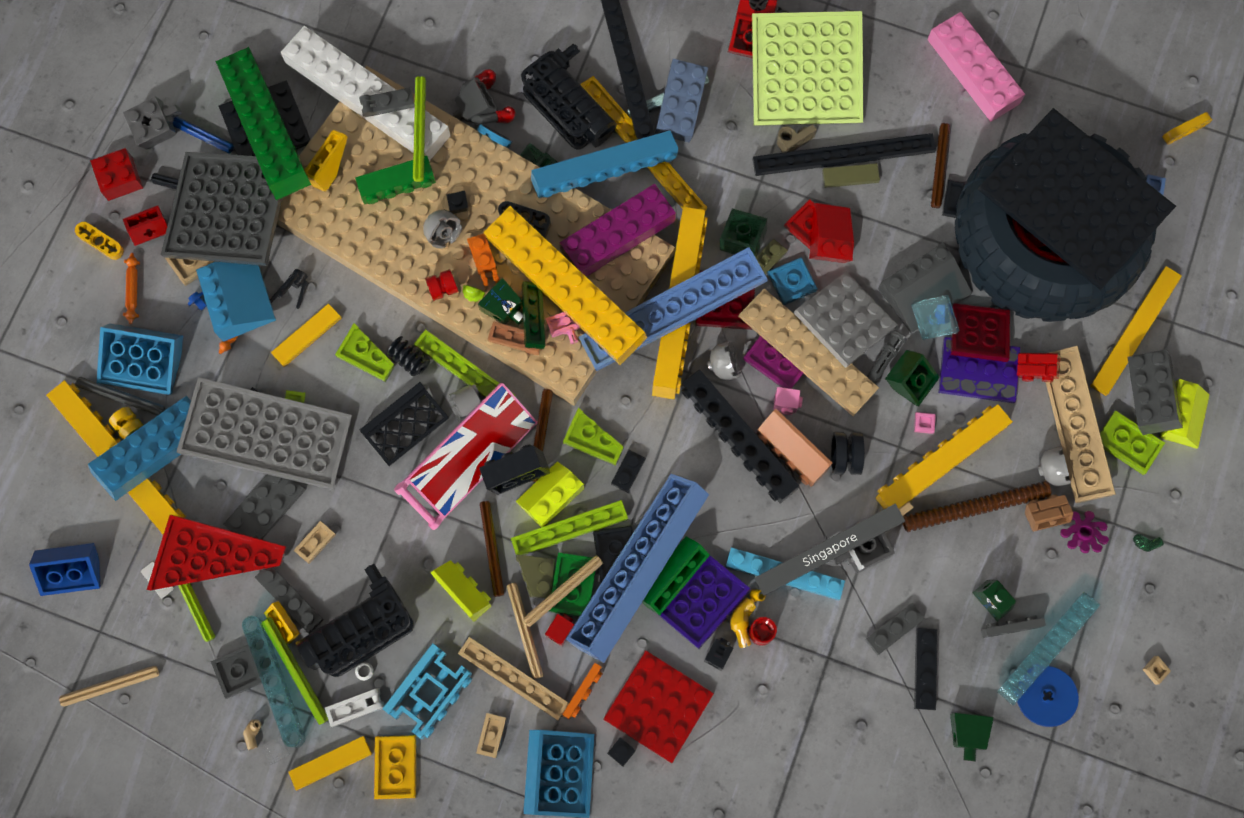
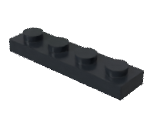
M916 628L914 709L934 711L936 710L937 629Z

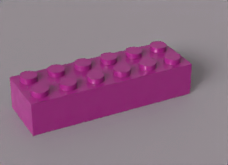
M653 184L559 242L560 251L564 257L587 277L674 223L676 212L658 187Z

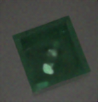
M732 208L720 237V250L735 255L750 247L756 258L767 231L768 218Z

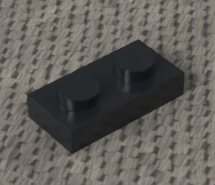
M628 450L611 485L629 493L646 458Z

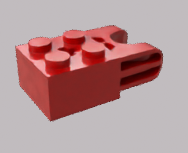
M739 0L727 53L752 58V40L748 42L745 38V35L747 36L748 33L752 34V14L775 13L777 0H768L766 8L761 11L753 10L750 7L749 0Z

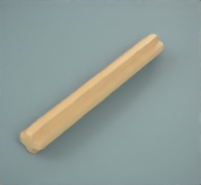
M597 555L594 556L523 618L524 623L531 627L603 564L602 560Z
M511 583L507 585V590L533 678L539 679L543 677V671L530 627L523 621L526 613L517 583Z
M151 666L61 695L59 697L60 705L65 707L158 677V667Z

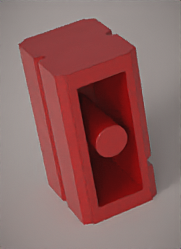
M1018 353L1017 376L1022 378V381L1033 382L1034 379H1042V382H1053L1054 379H1059L1060 356L1058 353Z

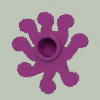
M1091 511L1085 512V519L1083 521L1078 512H1073L1072 520L1075 521V525L1060 531V535L1063 538H1068L1073 534L1072 540H1069L1067 543L1068 548L1075 549L1078 546L1082 553H1088L1090 551L1089 546L1091 545L1092 551L1101 552L1102 545L1107 544L1109 538L1103 536L1100 532L1107 530V524L1105 522H1091L1095 517Z

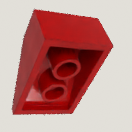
M814 203L809 259L837 263L853 261L854 236L850 208Z

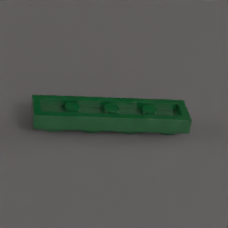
M523 281L522 304L525 348L544 349L546 344L543 294L533 282Z

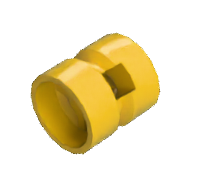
M129 407L117 410L109 419L110 425L115 431H119L118 434L122 439H125L144 425L139 419H136L135 413Z

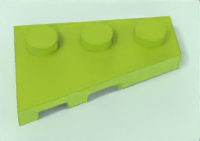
M355 323L335 354L337 358L384 382L387 381L395 367L394 363Z
M580 408L577 409L563 444L616 466L624 447L601 429L596 422L585 415Z

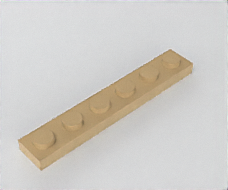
M470 637L458 653L558 721L569 704Z

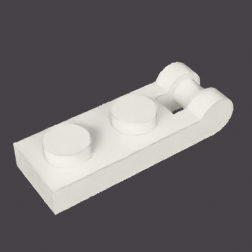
M380 688L325 707L330 726L335 727L383 709L385 703L381 701ZM372 698L374 704L368 706L366 699Z

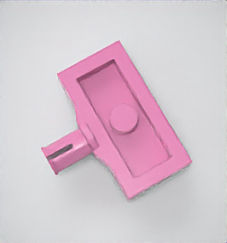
M564 312L545 318L552 338L568 334L571 344H574V341L575 343L578 342L575 331L580 327Z

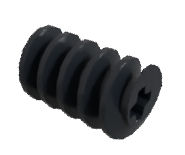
M400 336L391 343L387 354L389 357H393L395 362H399L398 364L404 367L405 371H410L409 374L411 376H417L428 367L431 361L427 359L423 362L425 355L422 354L418 357L419 350L417 349L412 352L414 346L406 347L408 340L401 342L403 336Z

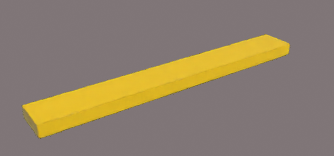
M1167 266L1163 268L1090 384V387L1105 396L1110 393L1128 364L1127 357L1133 356L1182 275Z

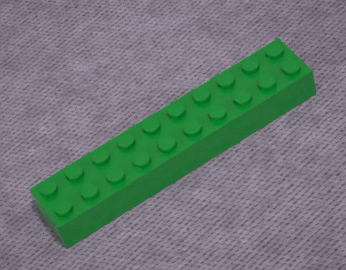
M247 47L215 61L275 199H281L310 186V180L250 48Z

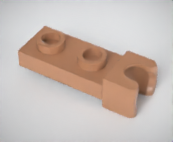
M493 321L488 342L526 351V353L537 356L540 354L539 349L525 348L523 329Z

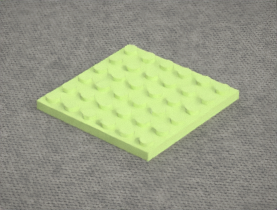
M862 11L752 14L753 126L863 123Z

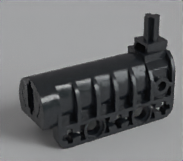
M572 44L563 52L558 48L555 52L549 51L543 54L522 71L523 94L572 148L579 150L589 143L596 148L612 135L617 123L567 71V68L570 67L569 60L580 52L577 45ZM527 74H528L529 76H531V75L533 76L531 79L528 78V79L526 80V75H527ZM574 137L577 139L581 138V143H575Z
M375 564L369 565L364 569L372 582L369 585L372 589L369 593L371 597L296 642L297 649L308 668L313 670L320 668L326 674L340 677L413 631V619L386 576L382 577ZM389 630L388 635L382 638L383 632ZM353 652V657L348 660L349 653Z

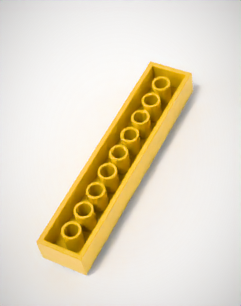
M511 206L483 232L486 238L619 365L647 339L646 333Z
M683 207L669 289L699 274L708 217H704L705 210ZM687 323L661 337L652 396L675 400V394H679L682 378L678 376L683 374L685 359L681 358L686 356L688 341L684 340H688L691 323Z

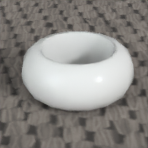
M361 662L355 669L357 678L363 681L370 679L374 673L373 666L368 662ZM362 666H368L370 669L366 677H362L359 674Z

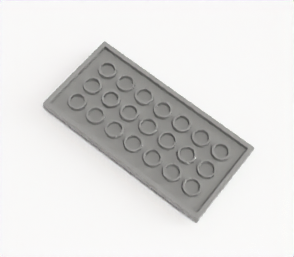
M198 377L177 453L333 490L352 415Z

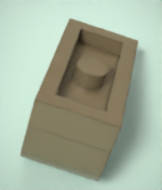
M812 124L809 127L801 128L796 133L789 126L782 127L778 133L777 145L782 153L795 151L815 138L817 129ZM785 136H786V137H788V138H790V139H789V140H784L782 137H785Z

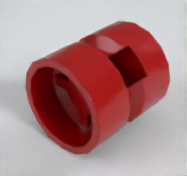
M450 269L440 272L439 277L432 275L425 278L433 301L443 298L445 293L452 295L459 292Z
M767 617L757 618L749 628L751 641L759 646L769 644L777 633L774 621Z

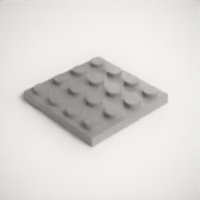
M847 272L810 298L794 312L801 322L845 368L898 326Z

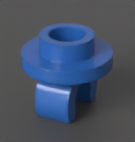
M196 291L188 298V305L191 306L195 303L201 311L207 307L200 299L203 296V292L198 293Z

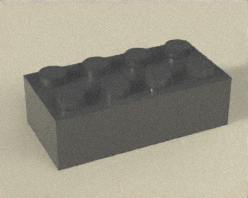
M1164 349L1127 357L1137 424L1142 435L1183 428L1172 358L1168 350Z

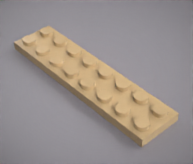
M765 288L739 314V317L852 416L879 389L876 384L853 364L845 368L801 320Z
M1074 346L1050 352L1058 353L1060 356L1059 379H1054L1053 382H1046L1067 464L1075 503L1116 495L1079 348Z

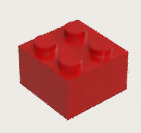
M126 148L90 160L100 191L108 201L143 189L133 157Z

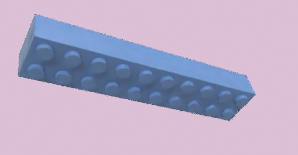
M670 474L565 640L580 651L603 663L605 662L709 496L699 484Z

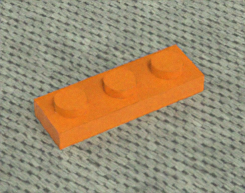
M594 663L562 715L570 720L571 717L576 718L581 710L579 704L583 699L586 701L592 692L589 688L593 682L597 684L603 675L600 672L602 667L597 663Z

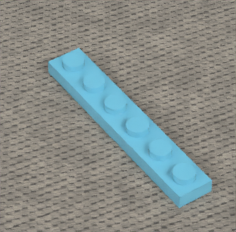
M731 547L725 567L753 576H759L783 562ZM811 571L786 585L840 600L845 580Z

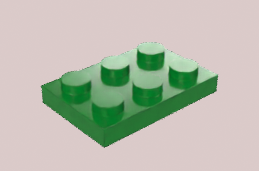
M558 553L552 593L593 557ZM595 571L551 608L549 612L581 616L592 597Z

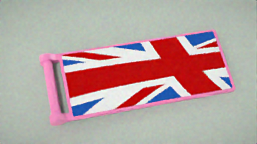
M500 383L402 482L396 485L394 491L398 495L401 494L429 523L428 526L435 530L440 526L443 519L483 480L479 467L484 466V463L494 459L496 461L501 459L502 455L510 452L537 424V421L503 383ZM409 484L439 514L434 518L407 490Z

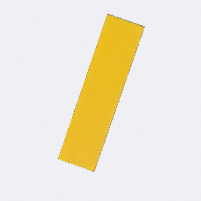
M328 303L276 347L271 354L283 367L287 366L341 320V316Z
M362 736L290 770L288 773L295 790L298 791L371 756L372 753L365 736Z

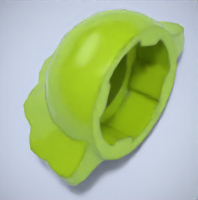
M469 285L463 286L462 292L469 301L478 302L483 299L485 292L481 289Z

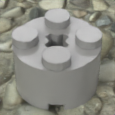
M475 384L472 386L467 385L448 394L449 402L453 400L454 405L451 408L459 423L481 403L478 397L479 391Z

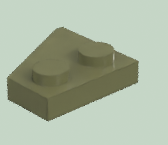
M516 555V560L519 562L523 572L521 573L522 577L527 583L529 596L546 599L552 594L554 559Z

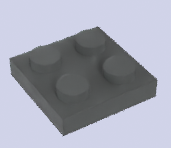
M246 645L211 661L225 699L264 682L250 645Z

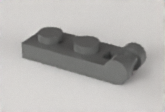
M411 87L359 97L360 104L363 105L362 115L364 117L415 107ZM370 104H376V107H370Z

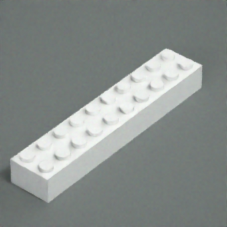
M303 26L281 51L285 63L414 153L415 107L364 117L362 115L363 105L360 104L359 100L360 96L375 95L396 89L306 26ZM370 104V107H376V104ZM425 110L424 156H428L430 161L451 135L446 124Z

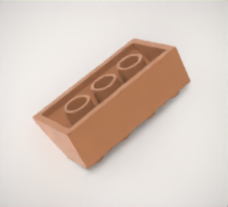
M777 409L768 416L757 430L756 434L759 439L771 448L774 456L777 458L781 457L786 462L785 466L790 471H795L799 475L800 481L805 485L809 484L812 487L832 465V462Z

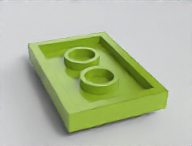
M1116 410L1100 432L1104 450L1142 475L1147 473L1165 445V442L1153 434L1142 435L1136 423Z

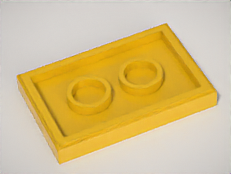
M416 735L375 737L374 799L416 798Z

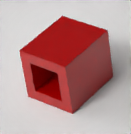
M557 614L546 631L545 636L563 647L566 642L565 639L575 625L572 623L573 619L566 614L562 616Z

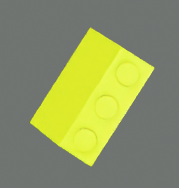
M1178 379L1175 382L1183 428L1160 432L1159 438L1197 449L1199 447L1209 394L1196 383Z
M558 461L550 468V474L540 477L538 481L516 500V503L540 527L547 526L584 490V484Z
M450 560L431 572L432 576L473 622L491 607L489 603L491 598L484 591L480 593L477 590L476 586L478 584L471 576L467 578L463 574L465 569L458 562L454 564Z

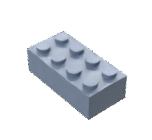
M672 59L655 134L671 131L674 139L690 143L708 67Z

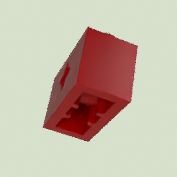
M158 205L123 219L126 230L135 246L166 234L168 225Z

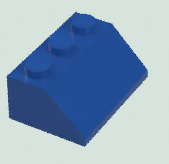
M94 543L35 550L30 560L29 566L40 596L100 589V560Z

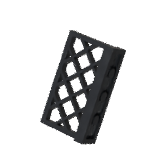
M419 382L359 430L386 464L391 466L446 422L449 417L428 393L422 383ZM423 395L429 399V408L417 407L418 399ZM415 409L414 420L402 419L403 411ZM417 410L428 411L427 421L416 420ZM431 411L439 412L443 416L439 422H429ZM400 421L399 432L387 431L388 423ZM402 422L413 423L412 433L401 432ZM416 423L427 424L424 434H414ZM376 433H385L383 444L374 443L370 437ZM387 434L398 435L397 445L386 444ZM401 435L412 436L409 446H399ZM385 447L397 448L396 456L390 461L385 456Z

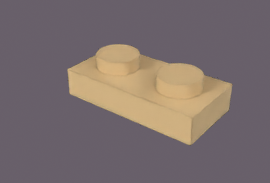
M320 521L294 551L310 564L336 534Z
M486 713L477 754L497 758L507 718Z

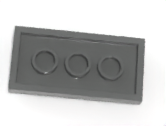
M267 474L223 525L230 531L263 539L304 493L305 489L296 481Z

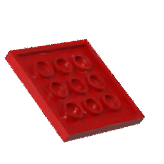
M645 651L603 720L672 764L714 693L653 654Z

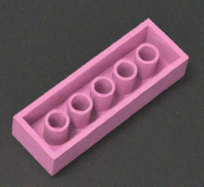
M959 12L931 30L928 37L929 43L990 122L1021 103L1025 93L962 12Z

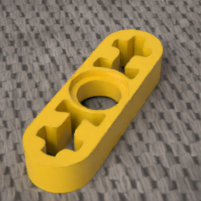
M1205 112L1169 130L1162 138L1169 145L1205 127L1213 119L1208 112Z
M80 222L76 225L75 234L81 240L110 259L117 260L122 257L124 250L117 241L87 222ZM83 229L88 230V232L91 234L90 237L89 235H87L86 233H82L81 231ZM103 237L104 241L102 244L96 245L95 239ZM109 245L113 249H117V252H111L107 246Z

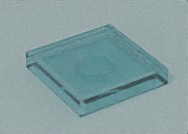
M948 295L915 302L911 305L922 340L959 332Z

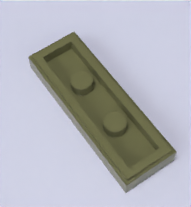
M877 163L823 168L822 170L824 188L879 183L880 181Z

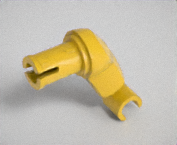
M759 589L751 590L750 599L746 597L733 610L731 616V630L736 633L740 648L746 647L745 643H747V646L751 645L747 632L749 616L756 608L754 602H762L766 595L759 594L761 592Z

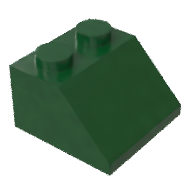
M906 350L885 380L894 391L919 407L940 377L923 354Z

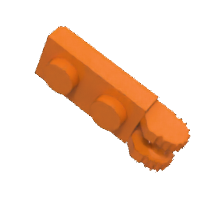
M480 234L468 238L467 241L484 287L488 286V279L485 273L492 271L493 280L495 283H498L497 267L486 236Z

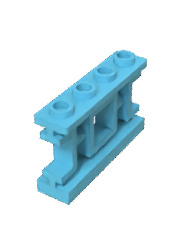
M433 643L383 707V710L396 720L404 712L416 721L417 725L411 732L420 739L430 737L435 730L434 724L437 720L442 721L447 714V707L450 704L453 705L460 697L459 691L462 687L466 688L472 681V673L462 665L454 673L441 662L447 654ZM439 655L434 663L442 668L437 677L434 678L426 672L420 678L436 656ZM450 674L458 680L463 674L446 698L445 696L450 690L442 684L444 679ZM428 679L442 689V692L431 706L417 696V693ZM414 688L409 696L416 700L417 703L411 711L402 705L395 711L410 690ZM425 707L433 713L439 707L421 731L420 729L425 723L417 717L419 712Z

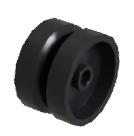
M834 432L831 443L832 473L843 475L848 467L851 475H861L864 468L865 455L863 433L851 432L847 439L845 432Z

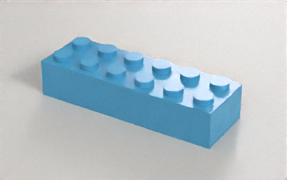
M187 396L88 464L91 474L115 501L181 455L177 453V448L191 403Z

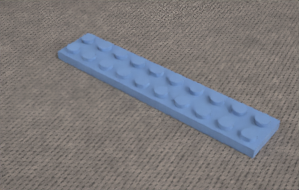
M750 247L625 312L647 336V339L636 350L767 282L768 279ZM585 333L579 336L596 371L615 362L589 335Z

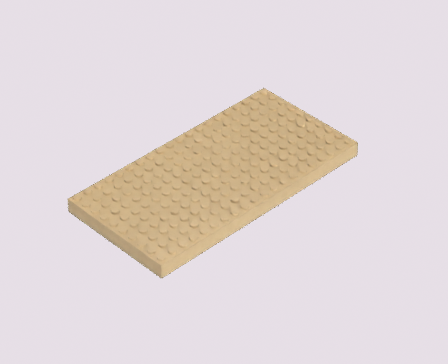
M367 65L365 66L367 70H369L371 73H373L381 80L389 84L394 89H404V87H402L401 85L395 83L394 81L378 73L377 71L373 70ZM412 93V95H413V100H414V103H415V94ZM339 101L299 155L302 165L306 169L332 130L347 135L348 138L337 176L326 192L310 185L283 197L277 225L540 386L552 390L555 395L575 406L597 373L579 339V336L585 334V332L581 328L575 331L578 342L575 343L574 341V344L570 343L568 334L552 338L545 318L557 315L563 311L542 292L546 345L544 349H539L540 354L538 356L526 353V351L488 342L493 321L500 322L479 310L478 303L481 300L471 302L464 297L462 291L464 285H469L481 289L486 295L497 283L493 280V274L490 271L485 273L488 279V286L484 287L467 239L484 234L483 232L499 217L498 206L502 202L509 201L548 214L551 225L546 240L562 254L559 242L612 209L576 188L568 192L553 194L550 197L538 198L531 182V170L540 167L494 142L486 135H482L474 128L428 101H425V110L446 124L451 135L429 161L436 183L427 188L414 189L411 193H401L391 199L385 198L378 200L375 204L364 205L355 177L413 160V153ZM465 191L469 211L454 214L461 221L462 230L459 237L452 244L450 242L444 244L445 248L433 247L423 232L426 218L437 210L450 211L446 194ZM526 212L520 214L525 220L530 217ZM545 219L539 221V225L545 223ZM653 235L593 272L587 278L625 313L644 302L673 258L675 247ZM487 239L497 267L496 271L499 280L503 278L522 300L523 281H532ZM450 269L459 292L452 295L445 293L443 298L433 301L425 278L432 275L439 277L440 272ZM511 319L506 324L524 330L523 322L518 325Z

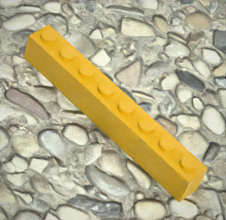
M998 404L993 408L991 406L987 407L981 412L983 416L979 419L975 416L967 423V428L964 430L959 428L955 431L950 441L947 439L943 440L937 445L938 450L934 453L930 450L922 457L924 459L919 464L917 461L907 468L909 471L906 474L900 473L893 478V484L889 487L887 484L882 486L877 491L879 494L875 499L883 509L895 503L898 509L1006 429L1013 421Z

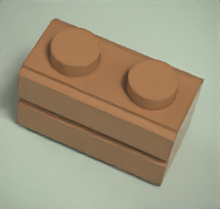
M1051 495L1045 500L1039 501L1035 499L1026 504L1025 515L1034 532L1070 523L1073 511L1065 495Z

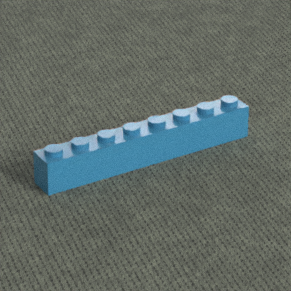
M666 131L531 170V182L538 198L550 197L559 192H568L576 187H585L593 182H602L607 178L619 177L628 172H636L641 168L653 167L665 161L671 162L676 159L679 148L671 131Z

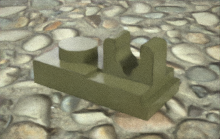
M775 239L756 257L765 275L788 251Z

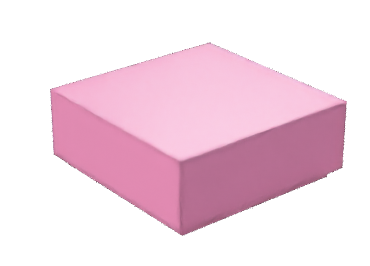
M916 412L914 432L934 434L935 414Z

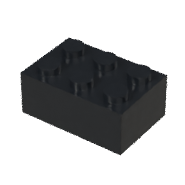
M530 444L522 446L520 451L515 453L508 452L502 455L501 459L496 461L494 459L484 463V466L479 467L486 489L497 495L551 473L543 451Z

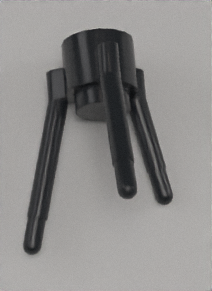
M295 269L285 283L271 297L270 302L272 303L277 297L282 298L291 286L295 288L301 286L296 308L299 309L305 289L309 284L306 281L308 278L307 274L299 269Z

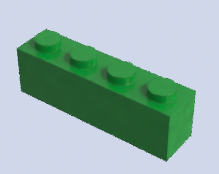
M424 156L423 182H415L413 179V160L355 177L364 205L375 204L378 200L391 199L398 194L411 193L414 189L427 188L436 183L428 156Z
M686 536L674 550L642 603L660 616L710 554L701 544Z

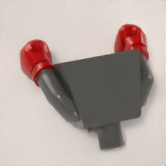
M486 69L479 75H476L474 79L463 83L459 95L455 98L459 109L453 113V117L460 121L465 119L474 124L492 122L509 124L514 120L516 113L515 109L510 106L498 111L487 90L496 82V73L491 69Z

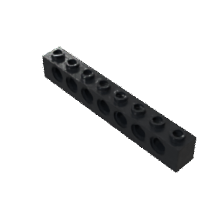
M700 369L682 382L681 392L686 399L690 398L694 403L693 406L699 414L703 413L705 415L708 425L711 428L715 427L717 429L720 439L724 443L728 442L732 453L736 457L740 456L744 461V467L757 476L755 479L762 487L765 486L769 490L768 494L772 500L778 501L781 504L798 490L800 485ZM704 391L706 393V396L702 398L698 397L696 395V392ZM716 405L719 410L712 412L708 407ZM727 419L731 425L723 426L721 420ZM737 433L741 434L743 436V440L736 441L733 438V435ZM752 448L756 454L750 456L746 453V449ZM766 463L768 465V469L761 470L758 467V464ZM771 478H779L781 484L774 485L771 482Z

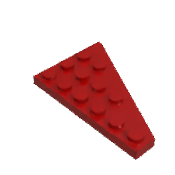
M169 515L147 590L152 591L281 566L287 546L175 515Z

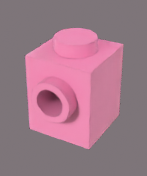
M777 387L773 410L777 409L785 415L796 413L798 408L802 407L803 397L800 396V390Z

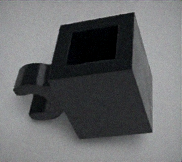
M720 638V640L715 639L704 662L722 671L734 648L730 646L731 643L723 638Z

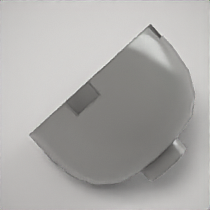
M437 210L426 218L423 232L433 247L445 248L444 244L447 242L452 244L459 237L462 230L461 221L450 211Z
M731 341L716 345L710 353V360L707 361L709 370L714 371L717 377L724 380L739 378L741 372L737 373L736 367H740L735 347H730Z
M1062 446L1049 449L1043 453L1041 465H1037L1040 477L1044 476L1045 480L1054 486L1071 484L1070 480L1066 481L1065 478L1069 476L1065 456L1059 453L1060 450H1063Z

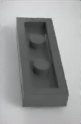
M912 603L865 640L878 656L925 618Z
M1037 615L1026 617L1023 622L1013 619L1005 621L1006 625L999 626L998 622L987 624V628L981 630L983 638L1042 628L1046 626L1044 618L1038 619Z

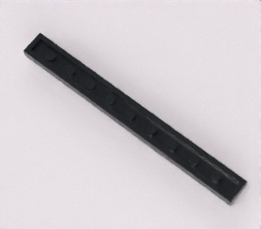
M601 0L636 139L655 135L620 1Z
M933 133L753 156L752 161L755 176L935 153L936 145Z

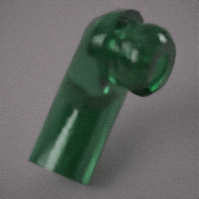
M1136 534L1133 537L1135 546L1145 552L1164 545L1160 537L1153 540L1143 537L1142 534Z

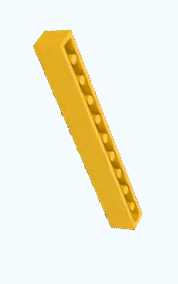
M64 380L46 396L96 456L99 457L122 440L114 437L115 431L110 425H104L102 422L104 418L97 410L93 412L90 408L92 406L90 401L85 396L82 398L78 394L80 392L79 388L74 383L69 384ZM147 478L130 490L128 494L159 531L164 534L169 515L185 518L186 515L180 508L177 510L172 505L174 501L168 494L163 495L160 491L162 487L156 480L152 481L150 478Z

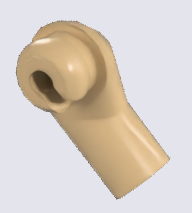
M257 719L251 720L243 732L248 750L258 747L255 737L261 729L262 723Z

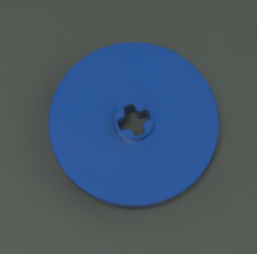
M1039 666L1029 670L1020 679L1016 690V699L1021 712L1031 722L1043 727H1056L1064 724L1071 719L1078 707L1079 696L1075 683L1069 675L1055 667ZM1043 692H1044V693L1050 692V693L1052 694V695L1050 696V698L1052 699V701H1050L1049 699H1047V700L1045 701V700L1043 699V697H1044Z

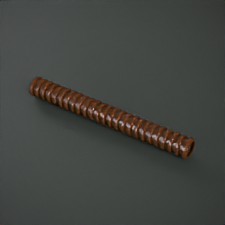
M1043 481L1042 483L1031 484V486L1026 485L1025 488L1021 486L1019 489L1014 488L1013 490L1009 489L1007 492H997L996 495L994 493L990 494V496L985 495L984 498L982 496L978 499L973 498V501L969 499L967 502L962 501L961 504L956 502L955 505L952 503L949 506L945 505L943 508L940 506L938 509L933 508L932 511L928 509L926 512L921 511L920 514L916 512L914 515L909 514L908 517L904 515L905 522L903 527L905 531L911 532V530L916 531L917 528L919 530L923 527L928 528L929 525L933 527L934 524L940 525V523L945 524L946 521H957L958 518L960 520L964 517L969 518L970 515L973 517L975 514L980 515L981 512L985 514L987 511L992 512L993 509L997 511L999 508H1009L1010 505H1021L1022 502L1026 504L1028 501L1030 502L1035 499L1048 498L1051 496L1052 490L1050 484L1047 481Z

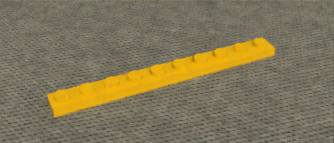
M592 76L580 85L617 123L615 131L624 142L628 143L637 140L631 118L599 81ZM665 161L653 167H647L682 209L683 207L707 210V206L669 162Z

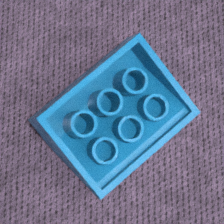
M214 262L196 269L214 332L223 342L276 321L259 265Z
M112 323L100 327L97 383L171 395L182 355L183 335Z
M529 730L523 814L590 818L595 734Z

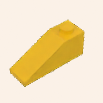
M332 130L306 167V174L313 187L326 192L335 180L348 138L347 135Z

